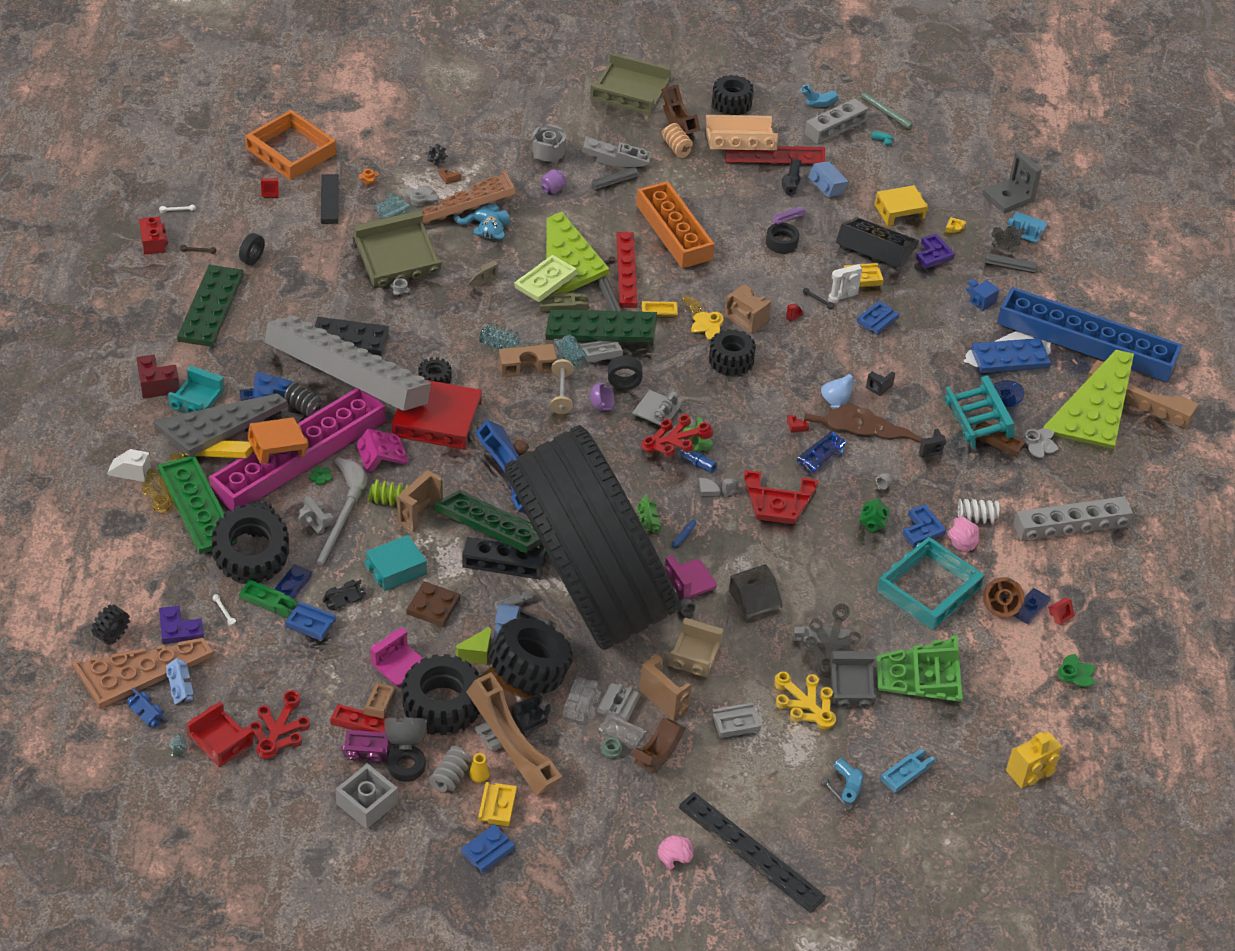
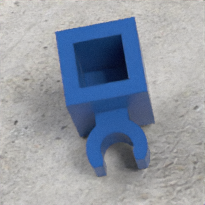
M975 279L967 282L970 285L966 288V291L971 294L970 302L983 311L997 302L1000 289L988 280L981 284H978Z

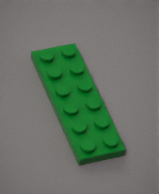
M195 455L159 464L158 472L199 555L212 551V531L216 526L217 520L220 517L224 518V512ZM237 538L231 545L237 544Z

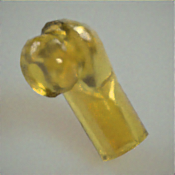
M686 294L683 296L682 303L689 305L691 313L697 314L701 312L700 300Z

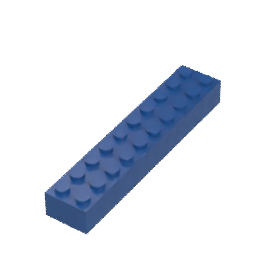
M1011 287L1004 300L997 324L1104 361L1115 350L1134 353L1131 370L1165 382L1169 381L1183 344Z

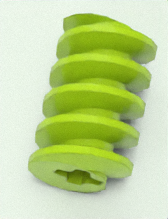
M376 479L375 483L370 487L368 501L371 503L374 500L376 504L382 501L383 505L390 503V506L394 507L397 503V496L405 489H402V483H399L397 488H395L394 482H391L388 487L386 480L380 485L379 479Z

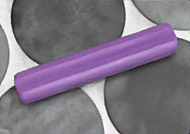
M799 206L773 216V223L781 224L804 216L806 209Z

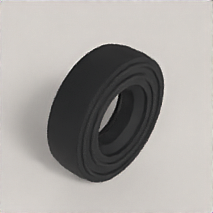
M256 233L249 234L240 246L239 259L247 265L255 264L263 254L265 247L264 238Z
M398 746L390 752L387 759V768L390 775L399 781L409 782L418 779L424 773L426 767L424 753L415 746H412V750H399ZM402 758H411L415 764L411 768L404 769L398 765V762Z

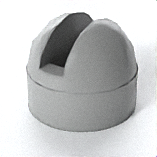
M882 473L875 479L877 486L883 490L887 489L892 484L891 475Z

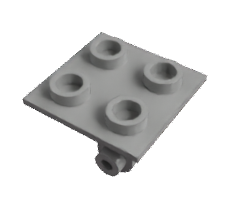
M649 390L632 414L661 425L663 420H671L682 406V403L678 402V394L676 392H670L666 397Z

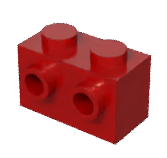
M160 216L140 218L139 225L144 255L164 253L165 245H168L167 234H164L166 233L165 223H161Z

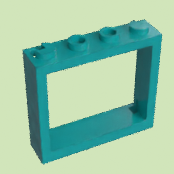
M928 537L922 543L919 542L914 550L908 551L902 560L895 562L889 571L882 573V577L878 580L877 591L924 625L934 630L982 588L985 575ZM926 556L965 582L933 611L894 585L895 582Z

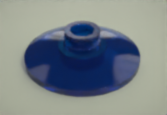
M1003 380L993 384L1006 408L1019 404L1024 398V388L1015 381Z

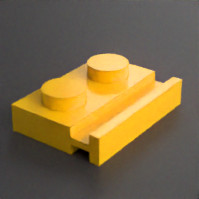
M878 263L859 264L862 268L859 287L883 285L884 280L880 268H878ZM844 265L843 268L850 267V266H854V265Z
M486 782L478 822L487 821L488 824L509 827L517 786L498 783L492 785Z

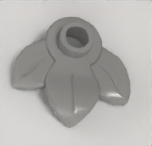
M420 186L418 189L408 188L406 190V195L410 197L411 204L414 206H423L426 201L433 202L439 199V196L432 194V188L429 186Z
M1045 428L1039 430L1029 429L1023 434L1022 439L1026 441L1025 444L1028 446L1029 452L1037 458H1043L1044 453L1052 454L1058 451L1057 445L1051 440L1054 435L1052 430Z

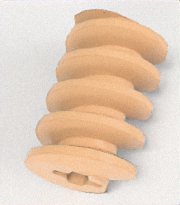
M670 124L662 130L661 136L677 157L685 158L690 154L693 142L679 124Z

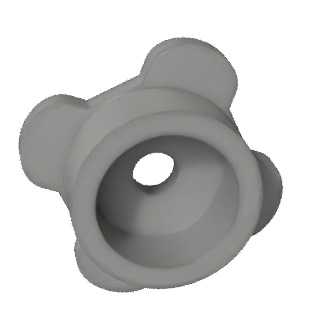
M396 279L390 285L394 290V295L410 292V288L407 286L408 282L405 279Z

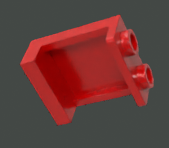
M221 702L208 707L206 711L193 717L186 724L188 737L218 767L253 745L252 731L248 727L242 729L224 711V705Z

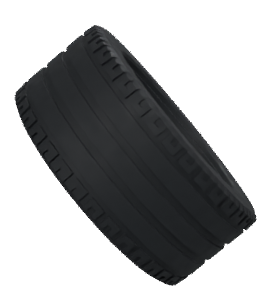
M581 425L573 427L569 432L565 431L554 437L553 441H547L535 447L536 450L528 451L517 457V460H511L504 465L505 474L598 647L602 650L614 647L613 644H619L629 639L633 633L638 634L649 628L648 625L656 624L666 619L667 615L671 616L679 610L677 594L655 548L607 460L584 427Z

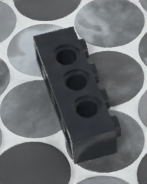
M467 537L462 554L463 568L538 580L541 579L545 563V549L536 547L525 553L503 542Z

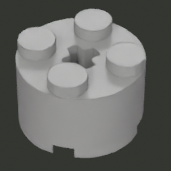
M545 125L541 129L537 127L533 132V157L542 161H549L553 164L558 163L559 159L566 153V133L564 134L563 129L556 125Z

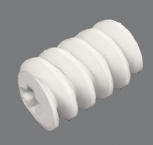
M961 499L958 501V517H965L969 521L974 518L976 524H978L980 518L983 524H986L987 519H990V523L994 524L995 519L999 518V501H995L994 504L991 500H988L986 504L984 500H980L977 504L976 499H972L971 503L968 499H964L963 503Z

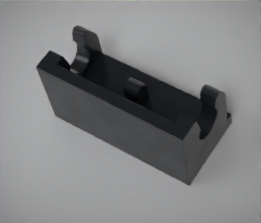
M539 694L515 704L511 716L523 735L548 723L547 718L551 705L547 704L545 710H542L540 704L543 697Z

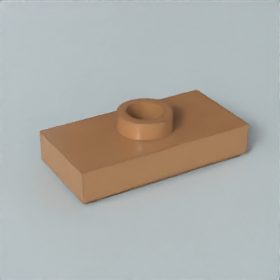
M375 683L364 707V714L384 719L395 695L396 687Z

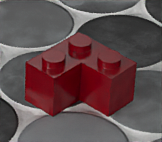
M155 354L136 357L143 399L166 396L170 392L176 393L179 390V377L176 365L157 367Z

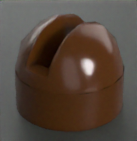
M516 440L513 445L519 456L526 453L529 449V445L523 440Z

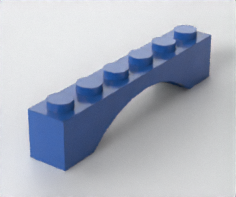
M487 419L475 432L481 444L494 457L505 473L504 465L511 460H517L519 455L503 426ZM511 486V499L519 512L526 514Z

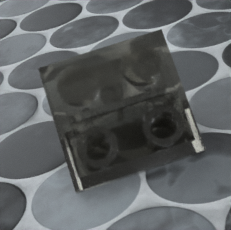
M767 564L731 575L729 592L746 619L783 607L776 578Z

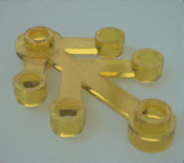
M174 452L169 455V462L184 458V455L180 452ZM150 468L147 470V478L150 481H154L162 492L158 494L151 482H145L142 484V493L152 498L151 505L153 510L165 512L171 508V504L174 502L171 496H169V492L159 475L158 469Z

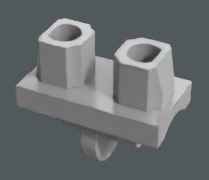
M310 496L305 497V505L299 510L298 520L301 524L311 525L317 534H323L325 527L332 526L334 517L331 513H323L324 505L321 501L314 502Z

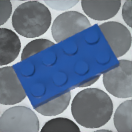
M1041 338L972 343L971 346L980 373L1050 368L1051 365Z

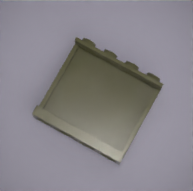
M610 53L609 64L597 83L593 82L591 84L590 99L652 115L662 97L661 89L668 87L670 83L671 69Z
M421 210L354 225L353 236L373 287H383L399 278L405 280L410 278L416 279L423 275H433L440 272L442 261L436 257L422 222L423 213Z

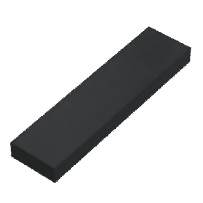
M321 174V224H338L339 174Z

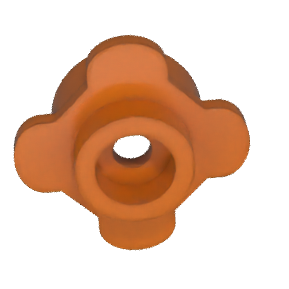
M366 168L362 174H359V179L364 184H373L379 173Z

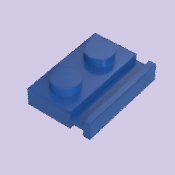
M878 301L857 317V323L878 335L899 319L900 313H895L891 307Z
M299 602L298 607L293 610L285 625L286 628L322 641L332 627V623L336 621V615Z
M494 824L462 847L461 854L475 867H478L481 873H484L515 850V843H512L509 837Z

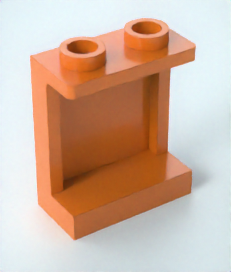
M294 417L250 423L248 440L260 464L268 463L269 454L297 450L300 457H305L306 449H308V440L306 437L304 438L301 427L297 425Z

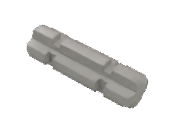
M530 590L522 592V595L519 593L505 598V601L495 602V609L497 611L500 603L521 606L523 602L525 604L532 602L533 595Z

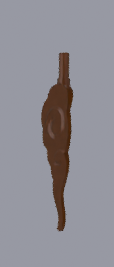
M844 404L839 408L832 409L827 416L823 417L806 413L804 416V421L820 423L833 431L845 430L857 435H876L885 439L906 437L921 443V439H926L906 428L888 423L884 418L875 416L871 410L860 408L853 404Z

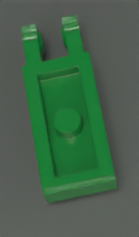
M251 580L248 581L239 593V599L274 613L276 612L284 618H288L292 612L289 608L295 609L298 606V602L286 596L285 593Z

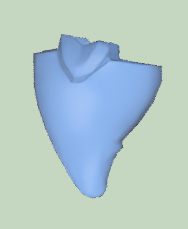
M848 374L843 378L830 381L821 387V393L831 404L830 407L832 409L839 408L849 402L853 389V376Z

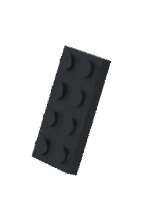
M317 317L314 326L325 329L327 333L337 335L341 340L351 342L354 346L366 349L368 353L382 356L389 333V326L326 317Z

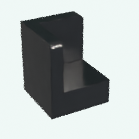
M872 371L868 374L866 388L878 396H882L893 386L895 373L892 371L886 377H883Z

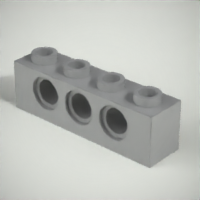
M854 98L806 121L805 135L816 144L822 143L865 122L868 108Z

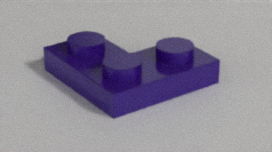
M936 233L921 239V244L926 250L916 254V259L925 269L953 260L955 257V253Z
M180 605L159 608L162 644L204 638L202 618L181 621Z

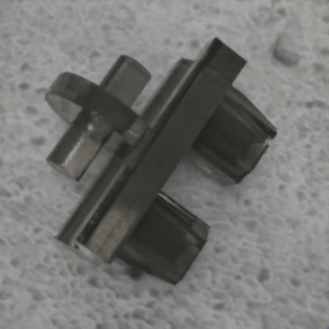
M1014 225L1006 227L1005 231L1001 227H995L991 233L994 238L992 245L993 247L1005 246L1009 251H1015L1018 245H1020V238L1025 234V231L1023 229H1016Z

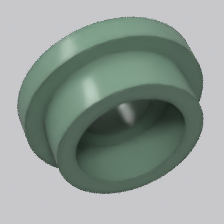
M607 738L601 745V752L608 758H615L622 753V745L616 738Z

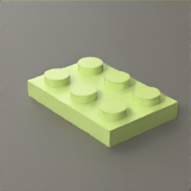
M551 255L514 282V285L519 291L541 302L578 273L575 267Z

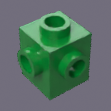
M879 498L863 504L859 521L870 533L882 530L887 525L890 510Z

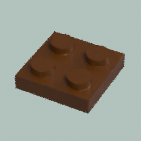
M424 581L407 607V615L444 627L460 600V594Z

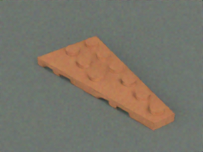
M200 638L178 642L177 645L170 647L160 645L157 646V649L146 651L144 648L115 653L108 658L99 659L98 657L90 658L91 661L79 663V660L71 661V664L96 705L101 709L134 694L133 688L140 691L168 678L166 665L176 658L184 660L188 668L214 656L212 649L205 639Z

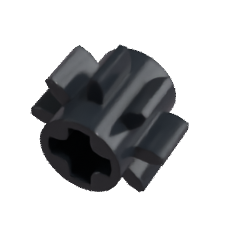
M436 144L435 147L429 146L430 149L426 152L429 157L427 161L433 162V165L438 166L439 162L444 164L445 158L448 157L445 153L446 148L441 147L439 144Z

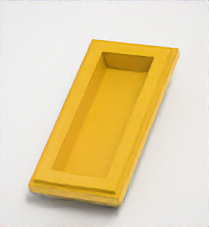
M642 301L643 312H657V317L678 316L677 302Z

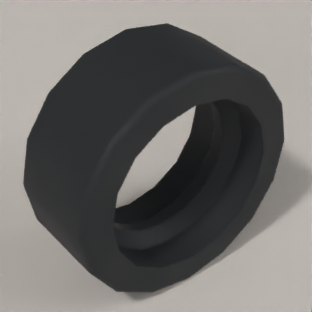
M789 223L772 224L767 230L766 245L776 253L785 254L793 252L798 246L799 231ZM778 235H783L791 239L787 241H782L774 237Z
M619 356L608 364V381L613 387L620 390H629L641 383L643 371L642 364L638 359L631 356ZM621 369H630L635 374L622 377L615 374V372Z

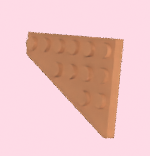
M506 170L501 171V176H491L472 185L469 191H460L441 200V204L438 206H429L421 210L423 213L422 222L426 225L431 220H442L450 214L458 215L463 213V210L469 208L474 210L485 203L493 204L501 198L509 199L516 194L515 187Z

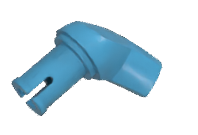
M805 84L801 88V92L807 98V104L811 107H828L839 100L835 91L824 94L814 92L809 84Z
M840 758L835 762L833 768L846 778L842 799L851 803L860 793L864 774L860 769H854L843 758Z

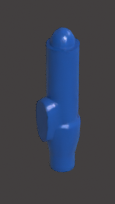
M694 519L685 525L683 530L673 540V548H678L693 531L694 526L697 524Z

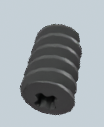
M298 382L292 383L285 392L284 399L287 400L288 405H291L292 408L307 417L326 407L325 400L321 401L319 396H316L315 393H310V390L305 389Z

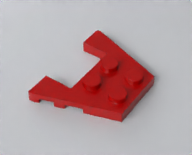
M745 470L744 480L755 517L758 520L795 525L818 487L819 480L801 478L800 492L760 487L762 472Z

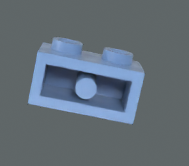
M829 161L815 163L808 176L814 185L827 197L843 195L849 182Z

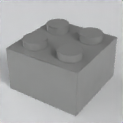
M367 763L336 788V804L363 827L368 829L398 804V788Z

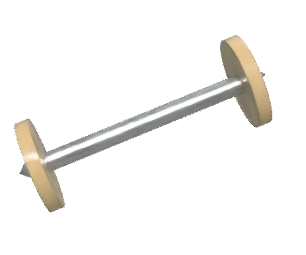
M565 359L556 360L552 364L553 374L560 377V396L553 398L550 403L551 410L557 414L569 413L573 408L572 400L564 396L565 377L573 373L574 365Z

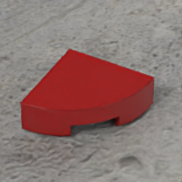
M797 304L788 305L786 319L789 322L803 316V310Z
M787 415L790 433L809 431V425L806 421H802L794 415Z

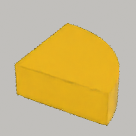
M950 217L945 232H960L965 229L967 222Z

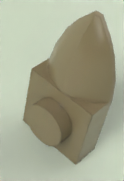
M493 260L480 266V271L472 277L468 284L478 286L497 278L498 263Z

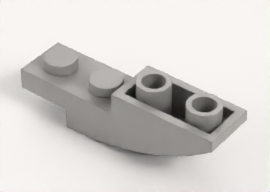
M589 137L585 138L582 148L583 153L596 156V162L619 167L648 165L651 156L650 151L619 142L617 147Z

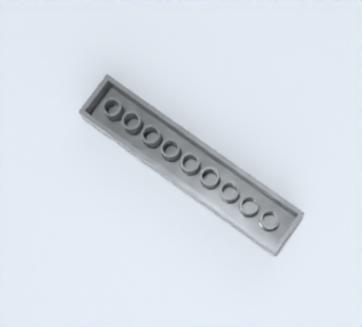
M290 315L287 318H277L274 321L268 322L265 343L403 411L428 404L431 383L424 380V377L414 375L407 369H401L395 363L387 362L381 356L368 353V350L358 348L351 342H345L339 336L327 333L325 329L316 328L312 323L300 320L298 316Z

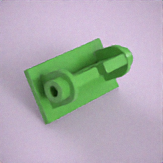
M645 494L637 505L639 519L646 533L650 531L657 534L661 530L659 518H657L656 503L653 500H648V496Z

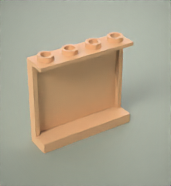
M706 115L705 132L710 149L777 150L778 133H773L772 116Z

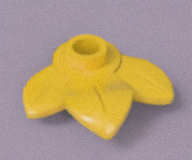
M699 312L693 316L695 322L692 325L691 332H705L707 339L710 341L716 333H720V327L724 321L723 315L719 312Z

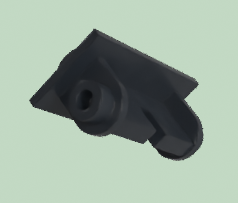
M360 579L356 582L355 580H350L341 588L333 587L327 590L322 602L328 601L326 602L328 610H335L347 604L344 599L345 597H347L349 603L362 599L366 595L364 588H360L362 580Z

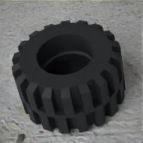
M738 75L719 77L713 85V107L725 115L745 114L752 107L753 84Z
M738 329L721 330L720 333H716L710 342L709 363L711 367L723 375L740 376L742 373H747L748 370L752 369V365H754L756 350L754 339H751L749 334L746 335V332L738 331Z

